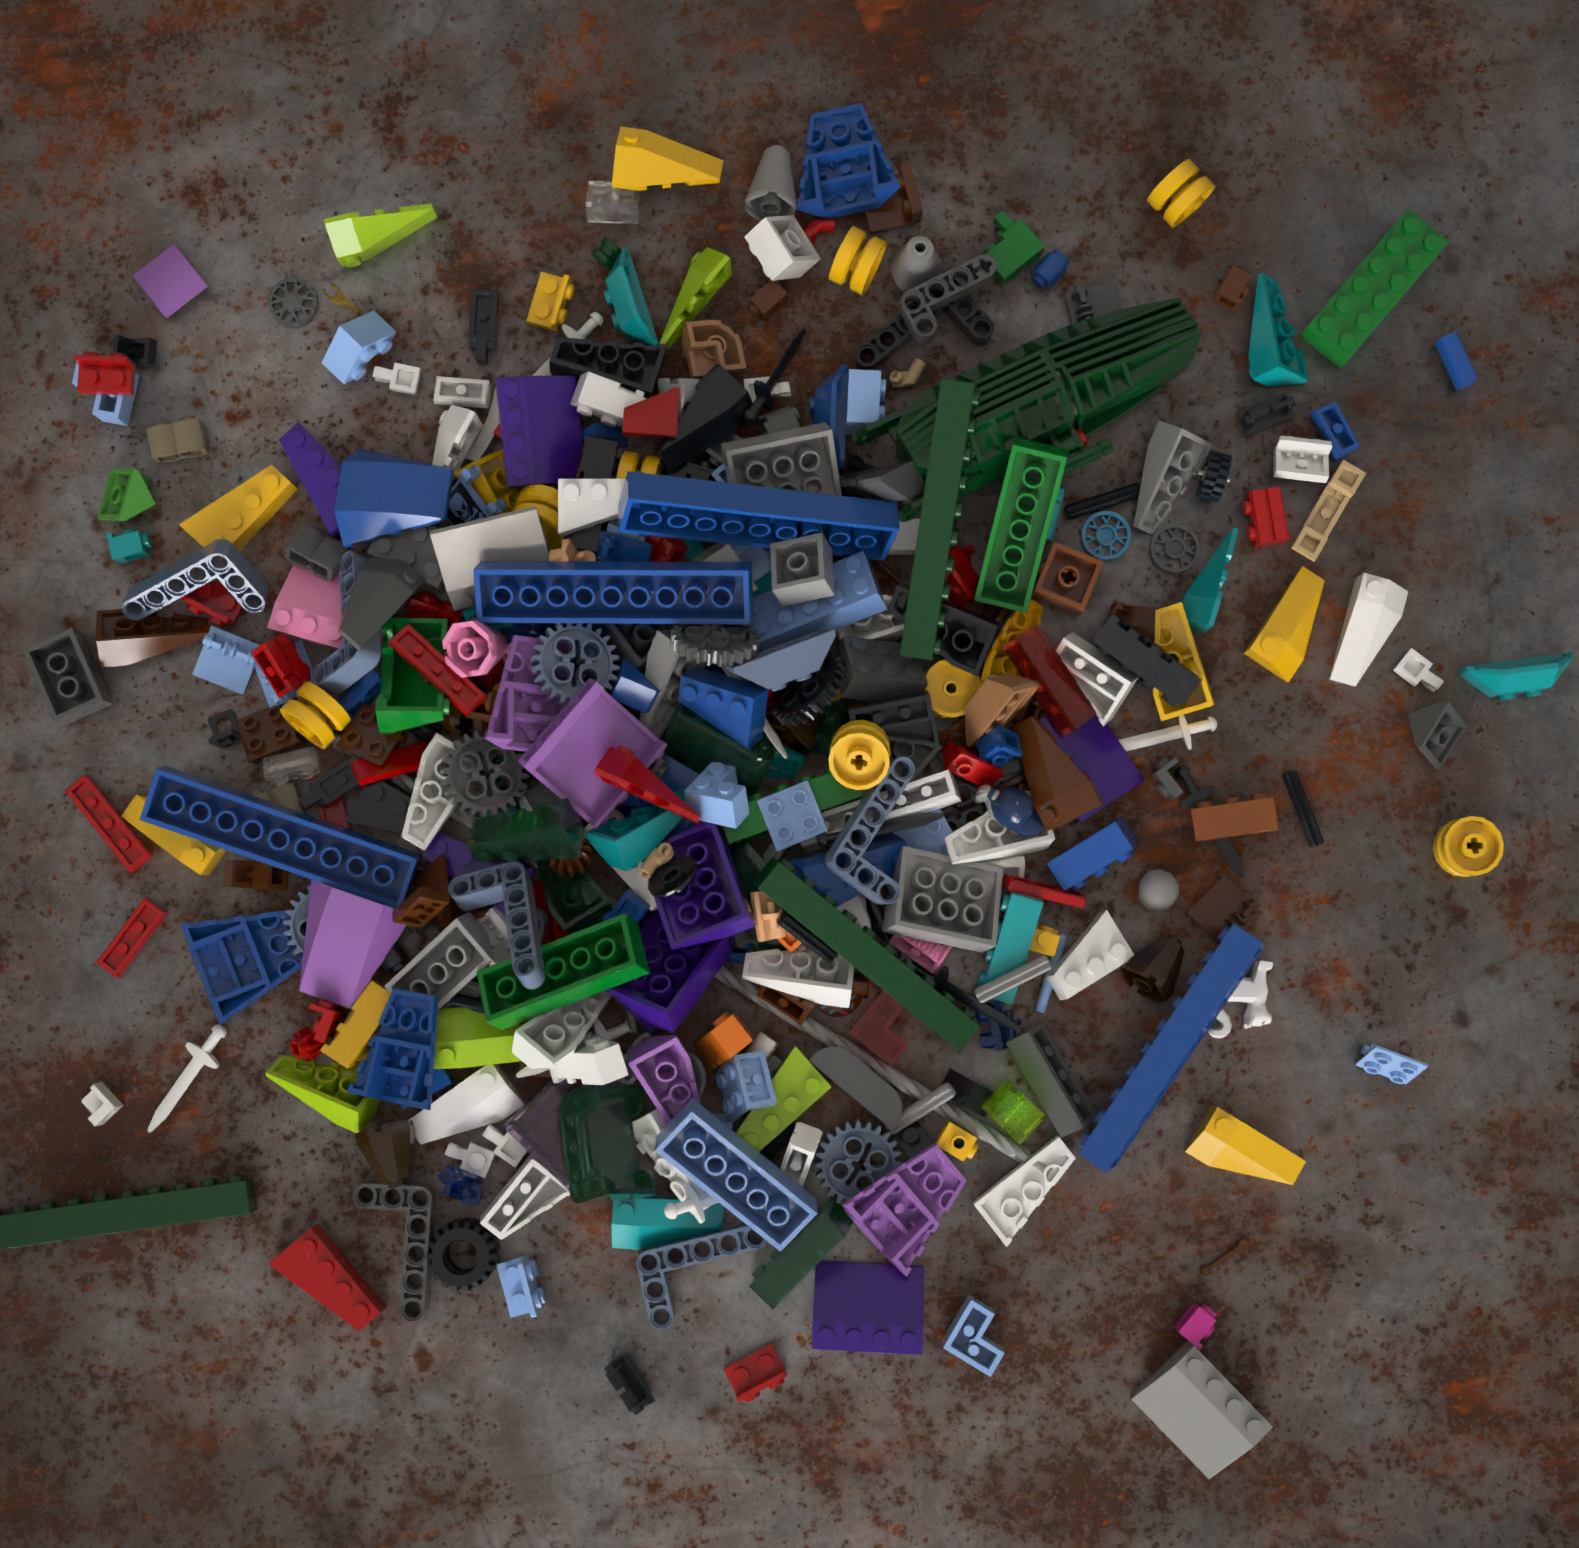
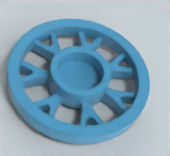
M1100 511L1091 515L1084 523L1081 531V541L1087 553L1092 557L1104 561L1113 560L1120 557L1129 547L1131 529L1128 522L1120 514L1113 511ZM1101 516L1104 525L1098 527L1094 519ZM1111 517L1119 520L1115 527L1108 525ZM1125 528L1127 536L1117 537L1116 530ZM1086 529L1096 530L1095 536L1086 535ZM1096 540L1099 546L1093 551L1088 544ZM1115 541L1124 546L1121 551L1116 550L1112 546ZM1102 546L1109 547V556L1102 555Z

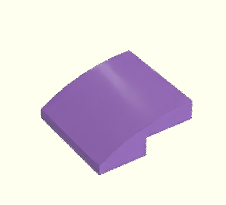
M175 244L133 275L166 318L208 287Z

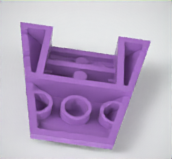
M518 635L512 637L485 739L502 749L527 751L568 703L565 700L559 706V697L557 696L548 700L550 691L540 692L544 685L543 682L534 683L539 673L531 672V668L537 665V663L531 662L530 658L532 655H538L532 650L535 645H541L537 640L538 638ZM557 644V649L560 653H569L567 646ZM555 670L556 678L566 681L565 673L561 670ZM572 678V680H571V686H572V687H575L574 681H573V678Z
M311 879L299 991L351 1009L407 926L393 922L392 912L395 908Z
M934 1143L843 1203L846 1214L870 1242L907 1277L912 1270L910 1265L916 1256L920 1257L925 1249L923 1244L931 1232L935 1233L940 1225L938 1220L944 1211L948 1212L967 1180L939 1146Z

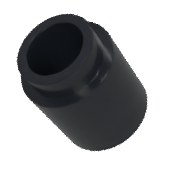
M398 941L392 946L381 964L386 973L392 971L395 974L407 965L405 961L409 957Z

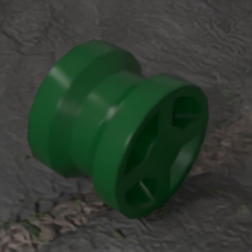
M604 237L601 240L600 247L593 249L591 255L600 265L611 271L621 249L612 240Z

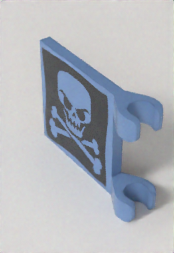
M473 465L470 469H463L460 473V478L451 489L447 520L452 526L499 515L507 507L501 498L495 503L491 502L486 505L472 487L471 483L481 474L476 465Z

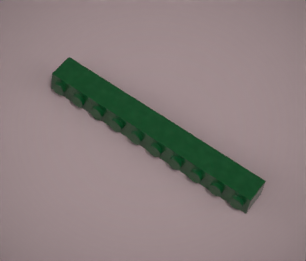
M941 379L900 649L901 656L932 661L936 654L940 655L943 638L938 637L940 627H945L947 611H943L944 600H949L951 584H947L948 573H953L955 566V557L951 556L952 546H957L960 530L955 529L957 518L962 517L964 502H960L961 490H966L968 474H964L965 463H970L972 456V446H968L969 436L975 434L977 418H972L974 407H979L981 390H977V384Z
M772 857L752 883L960 1052L980 1028L973 1021L976 1015L965 1006L961 1009L956 1007L954 1003L957 1000L945 990L939 993L934 989L937 983L926 974L922 978L915 973L917 967L906 958L901 962L895 957L898 951L887 942H884L882 945L875 940L878 935L866 925L862 929L855 924L857 918L848 910L844 909L840 912L834 906L837 904V901L826 892L822 896L814 890L817 885L805 875L801 879L793 873L796 868L783 858L779 862L776 858Z
M244 1174L227 1177V1182L217 1183V1178L201 1180L199 1186L190 1187V1182L174 1184L171 1190H163V1186L146 1188L147 1193L137 1194L136 1190L119 1192L120 1197L110 1198L109 1194L92 1196L93 1201L83 1202L82 1197L65 1200L66 1205L56 1206V1202L52 1201L38 1204V1209L29 1210V1205L11 1208V1213L2 1214V1209H0V1249L250 1214L257 1210L253 1178L244 1179Z

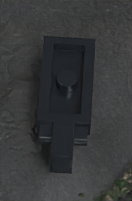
M472 289L468 340L470 342V349H475L477 364H488V350H494L496 344L499 306L498 290Z
M354 755L312 781L313 784L308 786L311 792L299 799L304 809H309L317 803L320 807L329 805L359 786L351 769V761L360 759V757Z

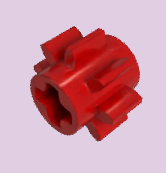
M308 1026L292 1034L294 1039L290 1041V1049L294 1057L297 1059L304 1057L306 1063L322 1055L320 1049L324 1046V1043L314 1040L316 1033L310 1032Z

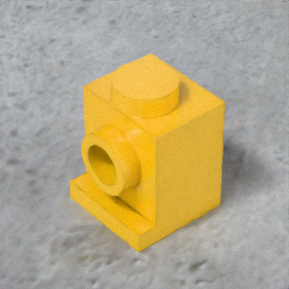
M1037 924L1029 950L1055 957L1060 936L1057 935L1059 931Z
M947 1120L934 1142L939 1148L963 1162L966 1157L972 1159L979 1146L975 1143L977 1140L976 1136ZM955 1139H963L964 1144L961 1148L954 1146Z

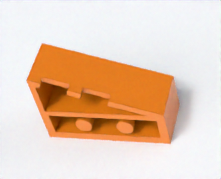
M725 1012L712 1023L715 1028L693 1044L712 1070L732 1058L755 1038L736 1012L732 1015Z

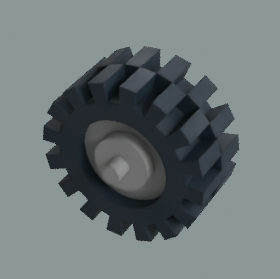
M1213 450L1209 451L1203 465V470L1199 469L1198 472L1200 480L1198 482L1197 497L1219 502L1225 485L1231 479L1228 476L1232 464V455Z

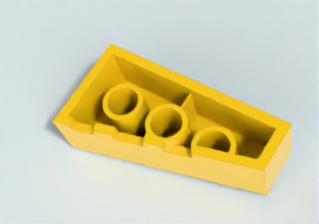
M270 465L179 525L202 547L216 540L225 539L241 551L292 497L298 488L273 465Z

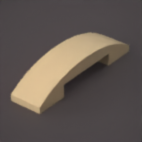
M1345 460L1340 463L1301 527L1291 547L1293 550L1313 562L1316 561L1328 540L1327 537L1366 475L1364 471Z

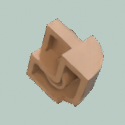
M719 320L685 323L682 331L683 358H687L691 379L703 378L716 364L723 366L732 376L740 374L746 369L742 343L738 333L735 334Z

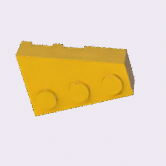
M378 980L370 981L351 1007L352 1011L345 1022H340L335 1029L337 1034L330 1045L324 1044L320 1050L347 1069L359 1066L361 1060L365 1061L371 1048L368 1045L372 1035H377L381 1027L379 1020L391 996L384 987V984Z

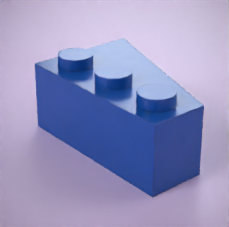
M695 667L681 676L678 701L747 749L763 737L769 689L700 667Z
M1121 816L1111 824L1053 858L1047 865L1064 891L1070 887L1075 891L1087 883L1085 878L1094 873L1098 877L1110 869L1108 864L1117 859L1121 863L1133 855L1131 850L1139 844V841L1123 816Z

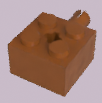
M1053 542L1046 559L1040 561L1036 576L1037 582L1033 589L1032 597L1080 616L1086 608L1104 561ZM1066 574L1070 575L1069 584L1064 583L1063 577Z

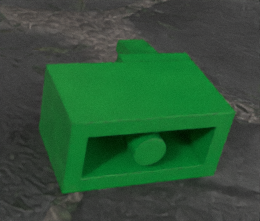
M1001 211L993 220V223L999 230L997 232V236L1000 239L999 244L996 242L992 243L985 249L984 254L990 255L996 261L997 266L994 279L1003 287L1042 256L1045 246L1022 219L1019 221L1016 218L1011 220Z

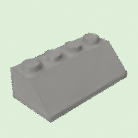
M471 912L456 918L384 987L390 994L393 989L437 996L438 1010H440L477 975L476 971L484 969L494 960L487 931Z

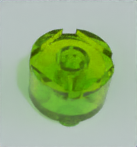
M1007 1079L981 1106L1019 1144L1025 1141L1046 1118Z

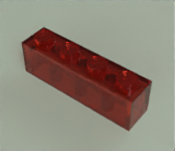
M1038 623L1002 646L1022 677L1037 680L1040 683V687L1036 690L1034 696L1061 737L1076 730L1097 714Z

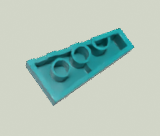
M1008 891L1007 895L1004 894L1000 906L1002 914L1000 921L998 920L996 947L986 952L985 961L988 964L986 971L981 970L977 983L978 987L1025 965L1043 906L1042 898ZM1018 986L992 999L1012 1005Z

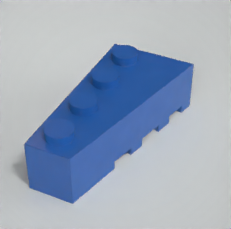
M893 833L873 838L862 858L891 878L894 875L901 847H908L905 840ZM827 852L815 853L811 857L804 859L796 858L790 860L796 868V875L800 879L805 875L817 885L814 890L822 896L826 892L837 901V904L834 906L835 908L861 894L826 868L825 856ZM839 853L836 863L840 868L844 866L845 859ZM863 869L858 874L861 883H864L867 878L866 872Z

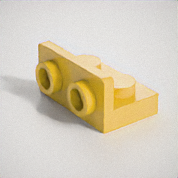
M545 272L540 273L526 320L528 324L558 332L560 324L563 325L566 321L567 309H565L567 300H571L574 294L575 285L572 284L570 275L564 274L563 277H559Z

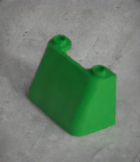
M389 618L381 627L385 637L382 643L381 691L378 694L375 706L380 733H394L442 721L445 715H450V698H446L444 693L439 692L432 684L428 685L421 679L423 676L389 645V640L407 624H410L442 654L445 650L443 649L442 641L449 631L448 619Z

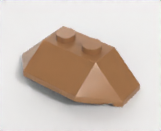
M1011 673L999 676L992 674L982 681V686L971 695V700L965 706L966 744L968 748L977 746L976 743L996 726L1005 727L1040 687V683L1037 680Z

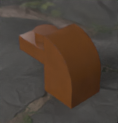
M226 859L224 887L288 890L289 871L260 861Z

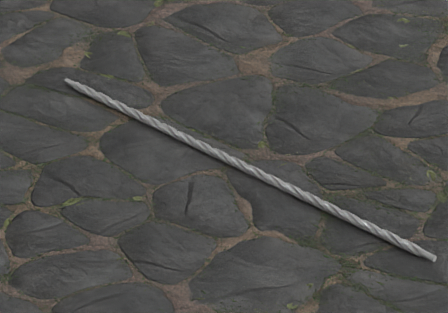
M333 731L335 736L334 740L331 742L334 744L333 747L344 753H347L350 757L354 756L353 754L336 747L337 743L339 742L343 734L339 735ZM402 774L387 779L405 791L413 793L415 777ZM458 804L451 813L450 817L461 825L487 838L499 848L523 860L546 876L552 875L555 881H558L565 888L583 899L594 903L607 913L612 911L618 903L613 897L595 886L583 882L575 874L573 879L569 876V873L561 877L558 871H553L550 868V862L542 854L524 843L512 839L508 834L484 821V819L478 818L475 815L470 817L468 809L460 812L461 805ZM724 965L714 977L725 985L738 990L742 995L761 1007L774 1012L781 1019L799 1030L809 1033L827 1047L836 1046L848 1050L879 1077H882L887 1083L908 1096L920 1100L932 1092L917 1081L906 1077L884 1061L871 1056L864 1049L846 1038L833 1033L829 1028L808 1016L802 1025L798 1024L758 997L756 994L760 989L759 986L751 981L742 979L740 974L726 968ZM949 1101L933 1110L941 1116L954 1121L961 1128L979 1139L992 1144L996 1149L1019 1163H1023L1032 1157L1029 1149L1015 1143L1006 1135L977 1120L974 1116ZM1037 1161L1032 1166L1043 1173L1047 1165ZM1051 1167L1050 1169H1048V1171H1047V1173H1046L1047 1176H1048L1049 1173L1051 1172L1052 1167Z

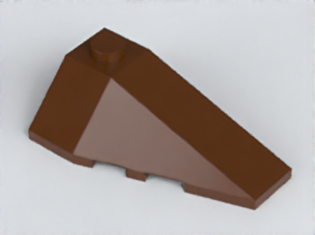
M122 609L97 611L96 643L100 667L116 668L131 665L202 640L206 634L208 635L206 617L175 614L170 618L159 617L158 612H154L143 619L131 620L124 616Z
M1035 715L1012 726L1013 732L1018 733L1023 752L1020 758L1031 797L1034 800V807L1046 831L1066 824L1104 804L1090 776L1086 772L1082 773L1075 766L1072 756L1069 753L1065 754L1057 746L1055 737Z

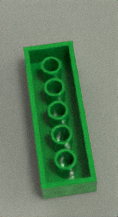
M1408 208L1300 336L1341 369L1449 241Z
M1015 437L975 601L1027 613L1069 450Z
M830 768L824 770L825 775L815 778L814 774L799 779V783L808 780L821 813L860 800L868 790H854L843 786L834 778ZM786 783L773 788L774 793L772 794L789 788V784ZM763 792L748 797L750 814L736 829L723 826L730 846L769 833L757 800L767 797L764 796Z
M625 913L542 945L545 980L536 989H527L521 984L513 971L511 958L476 971L486 1022L501 1030L650 973L639 925Z

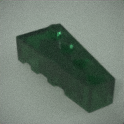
M569 798L561 799L558 805L551 806L549 803L540 804L538 809L532 811L522 808L516 810L515 814L510 816L501 813L475 819L468 848L477 862L484 863L491 861L512 862L516 860L538 861L542 859L579 858L585 829Z
M830 1196L820 1208L817 1207L818 1214L781 1252L775 1248L769 1256L771 1260L766 1265L761 1263L752 1272L751 1275L754 1278L749 1287L772 1309L847 1235L853 1221L846 1214L844 1207L840 1203H836L834 1197Z

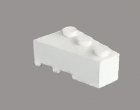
M586 372L580 375L570 405L577 407L576 411L580 414L590 417L593 414L600 417L601 422L605 425L623 427L624 408L647 398L643 397L645 394L643 391L636 390V393L621 387V383Z
M558 479V534L564 537L571 533L594 527L600 523L618 519V504L626 479Z
M1073 632L1063 638L1050 659L1068 683L1074 686L1084 698L1082 699L1084 703L1091 707L1103 726L1112 720L1139 678L1134 672L1128 673L1118 665L1119 662L1108 657Z
M1107 910L1099 912L1094 917L1091 924L1081 933L1074 945L1047 975L1046 978L1059 1000L1069 999L1125 964L1134 956V953Z
M587 1032L572 1055L554 1068H549L553 1083H560L562 1080L567 1079L568 1084L576 1083L575 1079H581L583 1084L605 1085L628 1076L619 1043L595 1033L592 1034V1032Z
M532 1152L481 1214L480 1224L502 1240L543 1211L553 1207L554 1204L566 1196L575 1193V1185Z

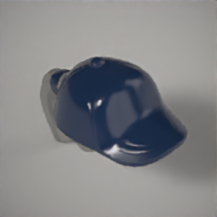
M984 784L971 797L978 804L985 802L988 813L993 820L1021 835L1033 836L1044 828L1034 807L1033 798L1019 788L1003 787L995 789L990 785Z

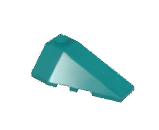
M1233 527L1227 533L1180 599L1190 628L1193 631L1204 634L1214 626L1223 592L1218 591V589L1222 588L1224 581L1227 579L1228 571L1224 566L1225 563L1228 564L1231 560L1238 528Z
M686 788L674 792L684 803H686L684 794ZM656 805L641 809L637 807L630 810L631 816L617 821L616 817H613L605 824L599 825L597 829L594 827L585 832V835L610 866L628 871L636 868L639 862L646 859L683 817Z
M617 1192L613 1199L611 1223L612 1248L641 1250L720 1230L723 1226L724 1206L717 1203L703 1210L705 1221L699 1223L689 1211L677 1215L676 1219H669L665 1216V1206L670 1202L673 1204L681 1202L678 1197Z

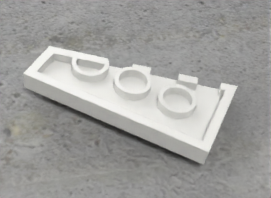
M658 1109L622 1127L627 1136L632 1134L639 1142L636 1147L643 1155L648 1153L656 1163L653 1168L658 1174L671 1181L670 1188L681 1202L687 1200L684 1192L686 1184H690L697 1195L706 1193L655 1151L656 1136L667 1126Z
M1056 1135L1032 1154L1030 1159L1021 1163L972 1202L1006 1247L1011 1243L1016 1232L1028 1221L1027 1218L1033 1210L1045 1199L1044 1196L1050 1188L1055 1186L1072 1164L1075 1157L1060 1137ZM1040 1161L1047 1166L1042 1173L1032 1165ZM1052 1168L1051 1172L1047 1176L1046 1173L1048 1169Z

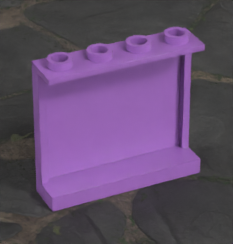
M589 678L518 760V763L597 829L599 825H603L609 820L614 807L617 804L623 803L629 795L628 792L599 780L593 773L609 747L612 746L617 749L621 745L634 751L633 756L649 768L652 763H656L661 759L667 744L656 737L610 696L597 681Z

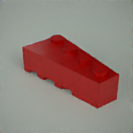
M319 1224L307 1230L269 1263L271 1267L358 1331L387 1308Z

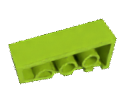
M796 1044L771 1080L777 1103L774 1106L751 1110L736 1131L737 1135L758 1152L832 1087L819 1070L809 1062V1059Z

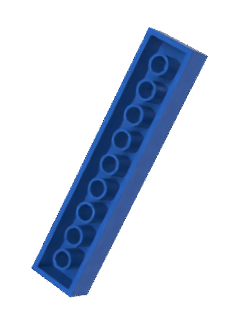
M628 471L618 504V532L770 549V544L822 532L832 548V555L849 557L864 551L868 559L880 561L885 560L900 529L897 502L733 484L723 481L681 478L670 475H655L643 472Z
M480 561L473 569L477 621L481 623L750 624L753 618L752 562Z
M166 765L156 768L139 819L395 909L408 898L422 858V854Z
M1233 924L1231 928L1226 926L1217 939L1221 943L1215 951L1210 949L1202 961L1205 967L1200 974L1195 972L1187 983L1190 989L1185 996L1179 995L1171 1007L1174 1010L1169 1019L1164 1018L1156 1029V1032L1159 1033L1154 1042L1149 1040L1140 1053L1144 1056L1140 1063L1132 1064L1125 1075L1128 1079L1125 1085L1118 1086L1109 1098L1112 1104L1108 1109H1102L1094 1120V1123L1097 1124L1093 1132H1086L1078 1145L1082 1148L1078 1154L1105 1173L1114 1170L1265 947L1263 942L1237 925Z

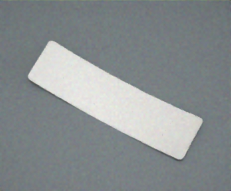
M496 388L482 431L465 459L473 461L480 459L494 436L493 431L499 425Z

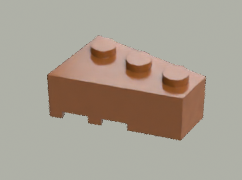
M1267 793L1250 795V801L1240 802V797L1223 799V805L1213 806L1212 801L1196 803V808L1191 809L1196 842L1278 831L1274 797L1268 798Z

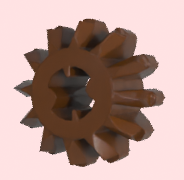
M567 831L564 837L557 834L556 841L549 842V850L546 854L547 860L550 862V868L553 871H558L561 877L569 873V876L573 879L575 872L583 875L584 867H591V859L594 855L593 849L591 848L590 841L587 838H582L579 832L571 836V833Z

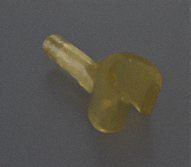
M331 284V287L337 293L335 296H329L325 293L329 301L335 305L341 304L358 315L361 309L348 301L337 285Z

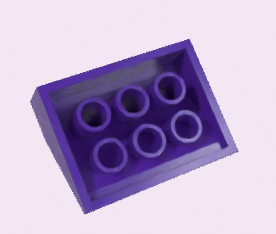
M514 376L496 378L495 385L507 489H518L540 484L552 486L558 485V479H575L582 457L581 448L583 446L580 415L576 411L577 407L570 405L576 389V377Z
M1081 695L1039 720L1055 737L1057 746L1065 754L1069 753L1072 756L1075 766L1082 773L1086 772L1090 776L1104 802L1103 805L1074 819L1077 824L1145 781L1108 723L1104 726L1100 723L1099 717L1089 705L1087 706L1082 700L1084 698Z
M705 822L661 841V843L666 842L672 846L674 851L672 859L687 855L693 857L697 863V870L693 878L682 891L665 897L654 896L672 950L733 936L757 926L723 829L719 825Z
M656 909L640 930L650 973L605 991L649 1023L674 1034L729 958L732 950L728 937L672 950L659 911Z
M816 1260L812 1349L922 1355L924 1266L910 1265L912 1270L906 1277L893 1264Z

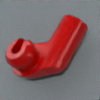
M814 219L802 228L812 245L815 243V236L819 233L835 232V219Z

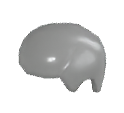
M1162 869L1148 871L1141 878L1138 885L1139 902L1148 911L1155 913L1168 911L1177 901L1179 895L1178 881L1170 872Z

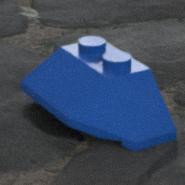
M842 364L815 389V398L810 397L809 414H814V424L825 422L832 429L839 475L844 474L848 364Z

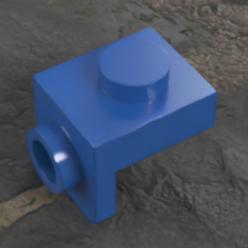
M629 889L625 891L612 911L603 916L602 920L606 921L625 913L639 923L651 906L635 891Z

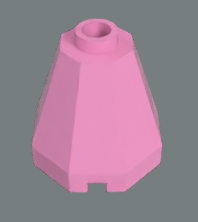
M478 620L452 624L442 641L443 649H447L448 656H445L446 664L461 678L487 674L500 661L508 649L506 636L499 630Z

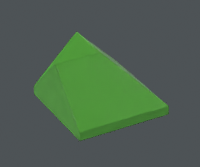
M111 468L97 519L104 521H126L155 505L148 490L151 478L134 468Z

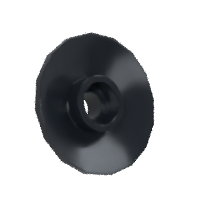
M684 855L673 858L660 866L648 882V890L651 895L665 897L682 891L697 870L696 861L693 857Z

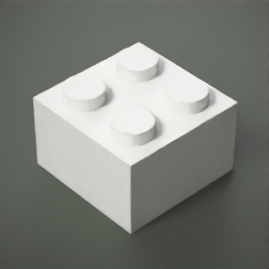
M794 215L765 217L744 236L749 244L750 251L757 256L763 266L764 273L772 281L800 278L821 259Z

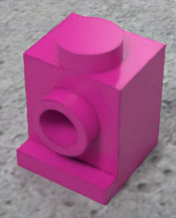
M1194 1302L1174 1328L1200 1350L1203 1347L1200 1340L1208 1338L1214 1331V1323L1216 1322L1214 1318L1217 1316V1313L1205 1303L1200 1307Z

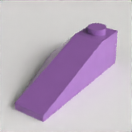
M677 1035L652 1036L628 1049L629 1066L667 1124L692 1098L701 1104L690 1055Z

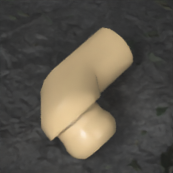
M915 358L908 371L898 372L895 370L891 372L889 380L892 386L901 389L915 385L926 364L922 360Z
M665 842L655 848L640 867L639 875L649 879L656 868L669 862L674 855L672 846Z

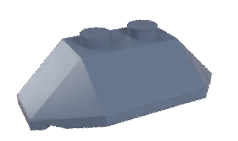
M824 627L757 653L756 657H751V661L743 660V664L733 662V666L727 664L726 667L727 670L762 687L771 689V691H777L785 688L787 682L795 679L796 681L809 679L812 677L811 673L820 670L836 633L834 629Z

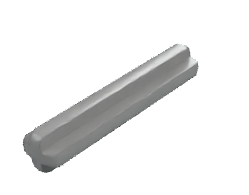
M1043 955L976 988L975 994L980 1003H984L1051 970L1052 967L1048 957Z
M950 1083L943 1084L904 1109L900 1121L894 1130L885 1125L886 1130H889L891 1135H895L952 1099L956 1093Z

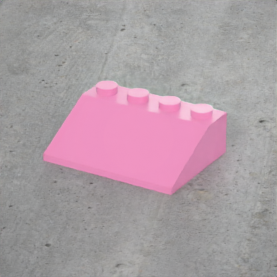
M293 564L275 601L267 628L278 634L285 633L286 636L337 650L343 645V636L338 632L342 621L339 572L330 582L319 578L308 569ZM380 628V643L382 644L384 632Z

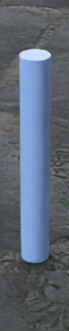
M1057 933L1060 939L1055 957H1050L1049 960L1052 967L1051 970L1062 958L1068 937L1066 935ZM1051 970L1045 973L1035 1011L1044 1014L1052 991V986L1046 978Z

